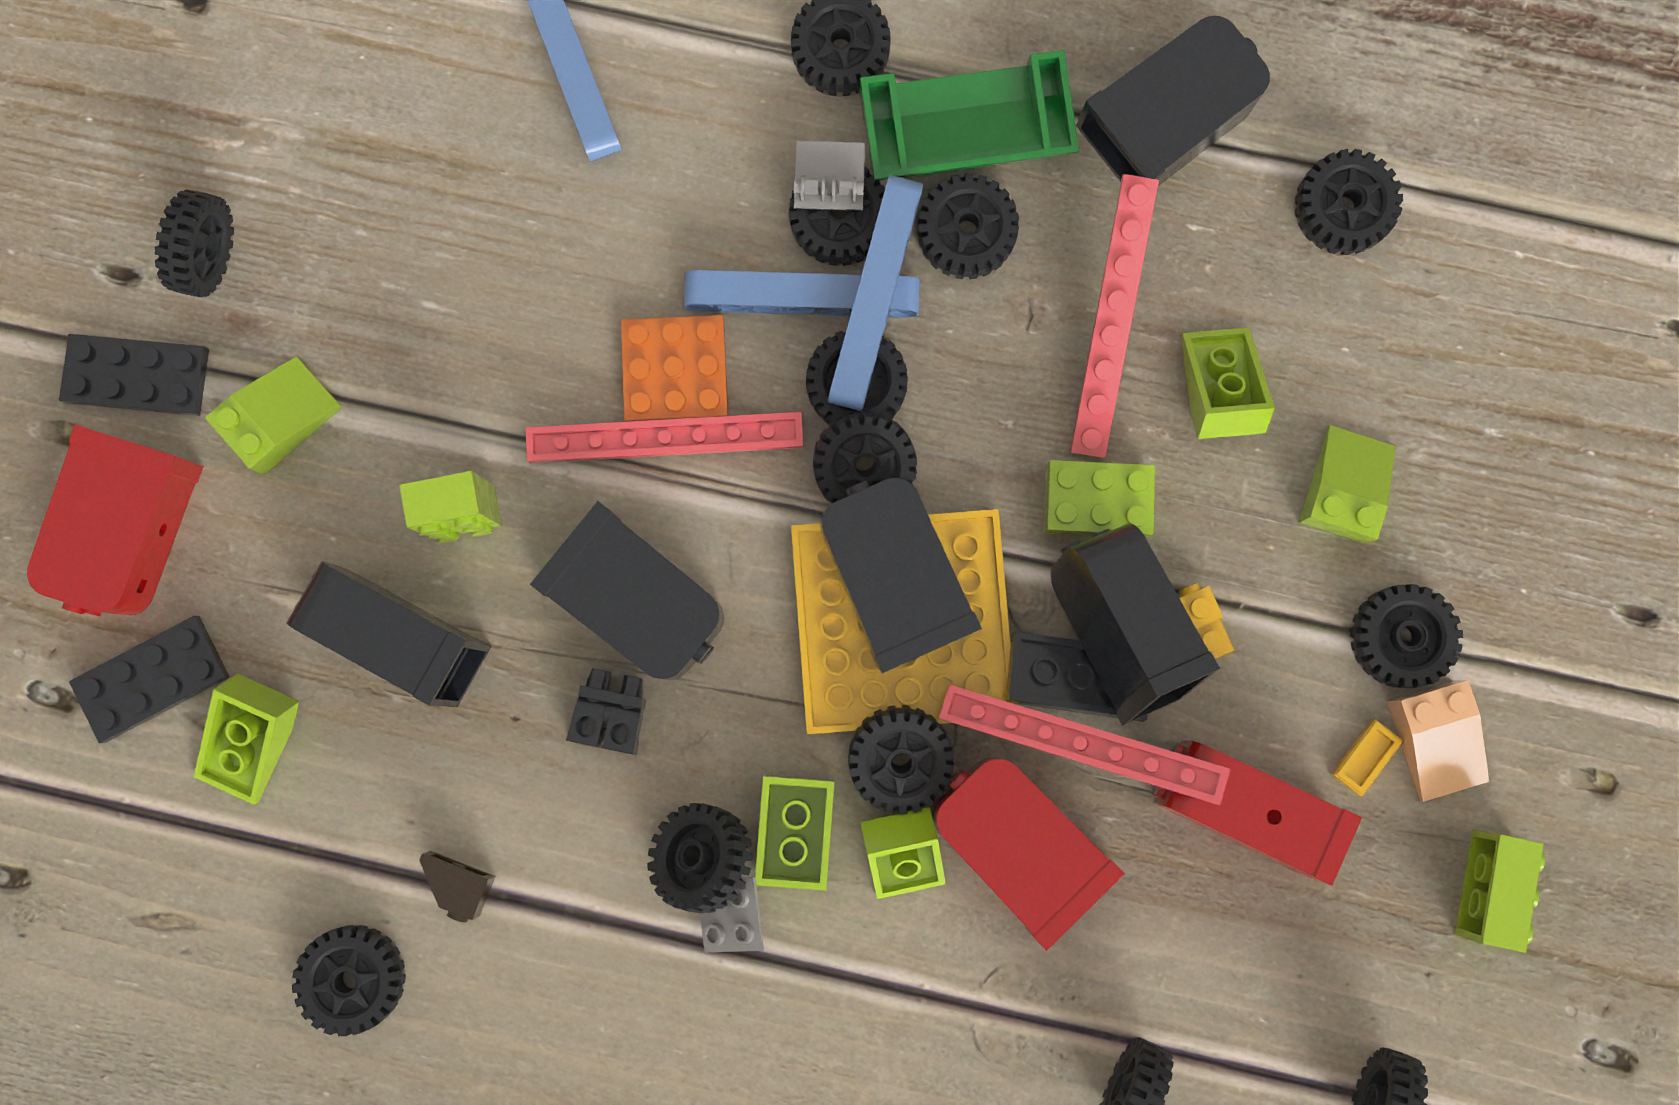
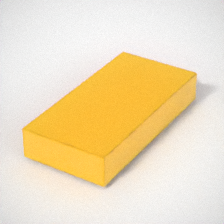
M1371 719L1330 775L1356 795L1362 797L1403 743V740L1376 719Z

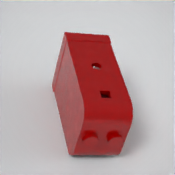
M74 425L69 439L70 446L27 567L28 582L37 593L62 601V609L79 614H84L85 612L100 616L101 612L127 616L139 614L152 602L195 484L199 481L204 466L168 453Z
M1182 740L1180 744L1177 743L1172 750L1173 752L1231 770L1221 806L1157 786L1154 791V796H1156L1154 804L1286 866L1302 876L1331 886L1333 885L1362 817L1332 805L1201 743Z
M989 757L977 762L967 773L961 769L951 778L949 783L950 789L935 805L933 821L938 832L1026 926L1028 932L1046 951L1125 874L1017 766L1007 760Z

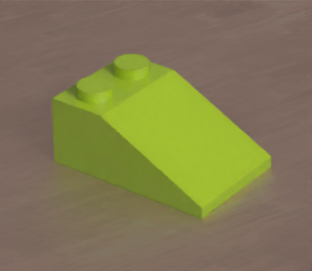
M1250 328L1182 333L1181 340L1189 406L1197 438L1207 439L1266 433L1275 406Z
M296 356L231 394L210 412L205 419L249 469L265 475L337 413L342 406Z
M1329 425L1299 523L1363 544L1378 540L1389 503L1396 446Z
M238 673L213 689L194 778L253 805L258 804L293 730L300 701Z

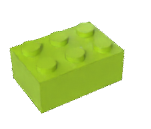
M1050 460L1045 466L1043 534L1093 537L1105 529L1113 530L1131 523L1142 531L1146 539L1151 537L1154 533L1156 465Z
M473 471L399 485L407 528L419 532L420 535H426L429 539H437L438 543L456 541L459 539L458 534L471 532L472 536L493 533V527L502 526L495 486Z
M777 775L763 776L755 871L756 886L827 891L835 780Z
M1472 829L1455 934L1482 944L1526 953L1527 945L1531 943L1534 932L1533 925L1531 924L1533 908L1539 902L1537 883L1539 872L1543 870L1545 865L1544 843Z

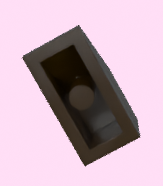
M433 851L423 853L419 861L438 907L447 910V916L459 922L466 923L468 919L474 920L479 917L496 876Z

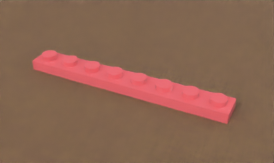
M1122 175L1070 447L1071 453L1105 458L1159 183V180Z
M801 412L525 427L526 454L529 464L804 448Z
M950 684L939 715V719L1219 806H1221L1231 771L1223 766Z

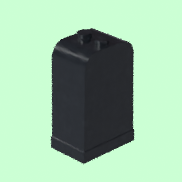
M1208 16L1198 21L1106 89L1098 91L1087 99L1076 127L1120 182L1122 175L1126 174L1159 180V186L1248 117L1269 85V69L1258 55L1254 42L1247 37L1244 38L1230 20L1221 16Z
M890 478L869 486L866 480L846 489L848 497L834 502L825 509L820 520L822 536L870 646L872 658L881 673H885L982 629L975 612L969 606L921 498L912 484L903 479Z
M599 501L596 502L530 583L543 596L549 597L646 674L657 679L675 680L684 676L695 662L702 664L713 651L714 647L710 643L721 631L724 623L723 609L715 598L623 524L619 517Z
M1128 523L1113 530L1105 529L1082 543L1080 541L1073 542L1061 550V557L1051 569V582L1054 592L1108 694L1122 726L1181 700L1220 669L1213 654L1208 651L1147 539L1137 526Z
M321 561L286 622L294 630L408 692L414 698L429 706L458 707L492 647L346 568L325 561Z

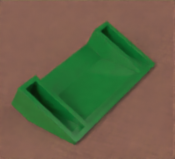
M1065 50L1030 54L1026 66L896 83L894 73L860 78L859 92L874 181L886 180L889 178V175L908 177L1079 152Z

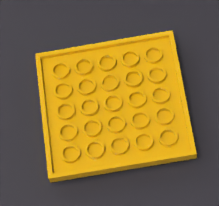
M999 509L928 515L969 606L975 612L982 629L885 673H881L872 658L870 646L822 536L820 523L791 525L807 734L855 731L857 727L862 725V721L866 717L870 718L874 715L875 711L879 709L885 711L888 706L894 705L896 708H902V705L910 706L914 710L919 708L924 710L925 714L932 715L939 724L950 723L939 719L949 684L1006 701L1011 643Z

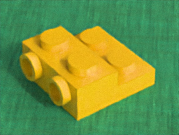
M1195 583L1179 590L1181 596L1179 599L1208 651L1213 654L1214 658L1216 659L1235 651L1221 621L1224 617L1210 586L1200 588L1199 584Z

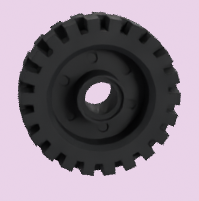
M811 0L810 5L806 2L801 7V14L797 13L794 19V26H792L791 52L794 65H796L800 76H804L805 82L810 86L814 84L816 90L821 93L824 90H828L831 96H837V92H843V96H850L851 91L855 90L858 94L860 93V78L882 75L889 59L891 39L888 21L885 15H881V8L877 4L873 6L871 0ZM837 39H844L849 44L845 47H837L833 42Z
M1348 149L1340 150L1337 154L1333 152L1319 160L1307 172L1299 184L1298 193L1295 196L1294 204H1297V208L1294 210L1295 216L1301 219L1298 223L1300 229H1306L1308 232L1305 237L1309 241L1314 238L1317 241L1315 246L1321 250L1324 247H1328L1329 253L1336 254L1341 251V255L1364 252L1383 240L1398 222L1397 218L1402 212V207L1399 206L1403 202V194H1398V191L1402 188L1400 180L1394 182L1393 178L1396 173L1393 168L1388 171L1384 168L1387 164L1386 161L1381 158L1376 162L1374 160L1375 154L1368 152L1366 155H1362V150L1354 149L1351 153H1349ZM1342 197L1350 198L1354 203V208L1347 207Z
M864 166L863 211L847 210L848 215L842 219L834 218L830 214L832 210L794 208L793 189L789 203V221L798 245L804 248L806 254L809 256L813 255L816 261L821 263L827 261L829 265L837 266V263H843V266L851 265L852 261L856 260L858 263L864 260V256L867 255L883 199L884 185H881L880 181H874V176Z
M965 173V176L961 178L959 174L951 176L949 181L944 179L939 182L938 187H933L922 203L917 222L920 248L922 247L925 258L930 259L931 265L935 269H942V273L947 276L953 274L956 275L957 279L969 277L970 280L977 279L979 275H983V277L989 275L992 270H997L1002 266L1015 246L1019 230V215L1016 212V204L1013 199H1009V192L1005 188L1001 190L999 183L995 180H992V182L986 181V176L979 175V178H974L973 173ZM963 221H970L976 226V230L971 233L964 232L960 229L959 224Z
M187 189L178 192L177 197L173 196L170 200L171 206H166L164 210L166 218L160 219L159 226L162 230L156 234V240H159V245L155 246V255H159V257L155 260V267L159 269L157 272L158 278L162 279L161 284L167 287L166 289L203 298L216 290V285H220L222 282L221 274H226L227 266L225 264L226 261L230 260L231 254H229V249L233 248L234 242L230 240V237L234 235V227L230 226L233 223V216L229 214L231 211L229 205H226L227 202L221 197Z
M843 330L836 332L833 337H827L823 340L821 346L818 345L812 358H810L806 372V389L811 405L818 416L828 425L834 420L841 419V416L849 413L851 415L857 411L828 403L832 381L846 334ZM882 336L862 410L863 412L875 411L880 415L885 414L892 419L904 402L908 376L900 351H897L895 345L890 340L887 341Z
M863 410L862 412L855 411L851 415L849 413L841 416V419L832 421L829 427L820 434L819 441L816 442L813 455L815 480L825 499L832 504L848 497L846 489L866 480L869 486H872L890 478L903 479L913 485V479H916L917 457L912 441L905 430L885 414L880 415L875 411L863 412ZM862 457H870L874 460L872 467L868 470L862 471L855 466Z
M1415 584L1391 586L1369 596L1368 600L1363 602L1358 608L1360 611L1354 615L1352 622H1355V625L1350 629V636H1354V642H1350L1352 650L1357 652V655L1354 657L1358 663L1364 665L1363 670L1368 675H1373L1374 680L1397 688L1422 687L1439 681L1440 677L1446 676L1451 671L1449 667L1454 666L1459 659L1455 657L1456 653L1462 651L1463 644H1459V638H1463V630H1458L1457 624L1461 623L1460 618L1453 615L1452 611L1455 609L1451 603L1444 602V596L1440 593H1433V589L1419 587V585ZM1404 627L1410 631L1412 636L1408 646L1402 642L1400 636Z
M894 705L888 706L885 711L881 709L875 711L872 717H866L862 721V725L857 727L849 746L848 765L856 790H859L861 797L865 801H870L871 806L877 809L882 807L884 812L891 814L893 810L898 811L899 814H907V810L913 809L915 813L921 811V806L925 804L927 807L934 804L936 797L940 798L944 794L945 786L948 787L951 781L954 757L947 733L932 715L925 714L924 710L919 708L914 710L907 705H902V708H896ZM899 753L910 756V760L902 766L893 764L891 760Z
M690 803V806L683 805L678 807V812L672 811L667 815L669 822L662 821L658 826L662 834H654L651 841L657 845L656 848H649L648 856L653 857L654 861L648 862L647 868L648 871L655 873L649 877L652 885L657 886L654 891L658 896L663 897L662 901L672 907L702 914L703 912H716V908L723 909L728 906L726 900L734 901L738 896L734 890L735 888L742 890L746 884L741 879L742 874L749 876L751 871L750 867L745 866V861H752L753 853L746 850V848L752 846L751 839L744 836L748 831L744 825L739 824L741 820L726 810L704 803Z
M348 925L335 928L316 938L304 949L305 952L299 956L296 962L299 965L293 970L292 978H296V983L292 985V993H297L298 998L294 1001L296 1007L302 1006L304 1010L301 1013L302 1017L305 1020L310 1018L313 1021L311 1026L315 1029L323 1028V1033L329 1035L335 1033L338 1036L345 1037L350 1034L357 1035L381 1023L398 1005L397 1001L402 997L404 991L402 985L405 983L406 974H402V969L405 968L403 960H399L398 955L400 951L398 948H393L390 944L392 940L388 936H381V931L375 928L367 929L368 926ZM345 971L352 973L355 977L356 984L354 988H349L345 985L343 981Z
M1140 1037L1134 1038L1126 1046L1125 1052L1123 1051L1120 1055L1119 1063L1116 1062L1113 1069L1114 1073L1108 1080L1109 1085L1103 1092L1102 1097L1104 1099L1100 1105H1164V1097L1168 1094L1170 1088L1168 1083L1172 1080L1173 1075L1171 1070L1173 1069L1174 1062L1172 1061L1173 1055L1171 1052Z
M1382 1047L1380 1050H1376L1373 1053V1057H1369L1367 1060V1067H1363L1361 1071L1362 1079H1358L1356 1083L1357 1093H1353L1351 1101L1354 1102V1105H1427L1424 1103V1099L1428 1097V1089L1425 1088L1428 1083V1077L1424 1075L1426 1072L1425 1066L1422 1065L1420 1060L1412 1056Z

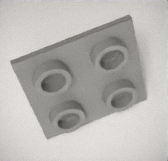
M796 140L794 208L863 211L865 143Z
M755 877L741 878L746 884L742 890L734 889L738 896L734 901L726 900L728 906L723 909L716 908V912L700 913L704 953L764 950Z

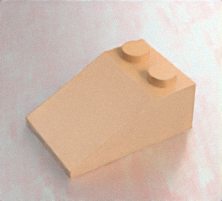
M1468 680L1450 681L1387 701L1398 737L1403 740L1401 746L1420 802L1489 782L1480 713Z

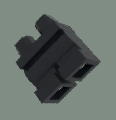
M592 668L586 686L580 685L579 697L566 741L637 755L639 733L647 701L642 698L644 679L624 675L620 693L608 691L612 673Z

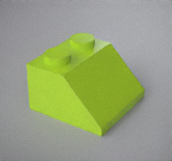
M930 807L922 808L921 811L915 813L913 810H910L907 814H895L860 822L877 899L946 884L938 837Z

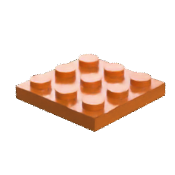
M723 315L621 320L625 422L728 416L725 323Z

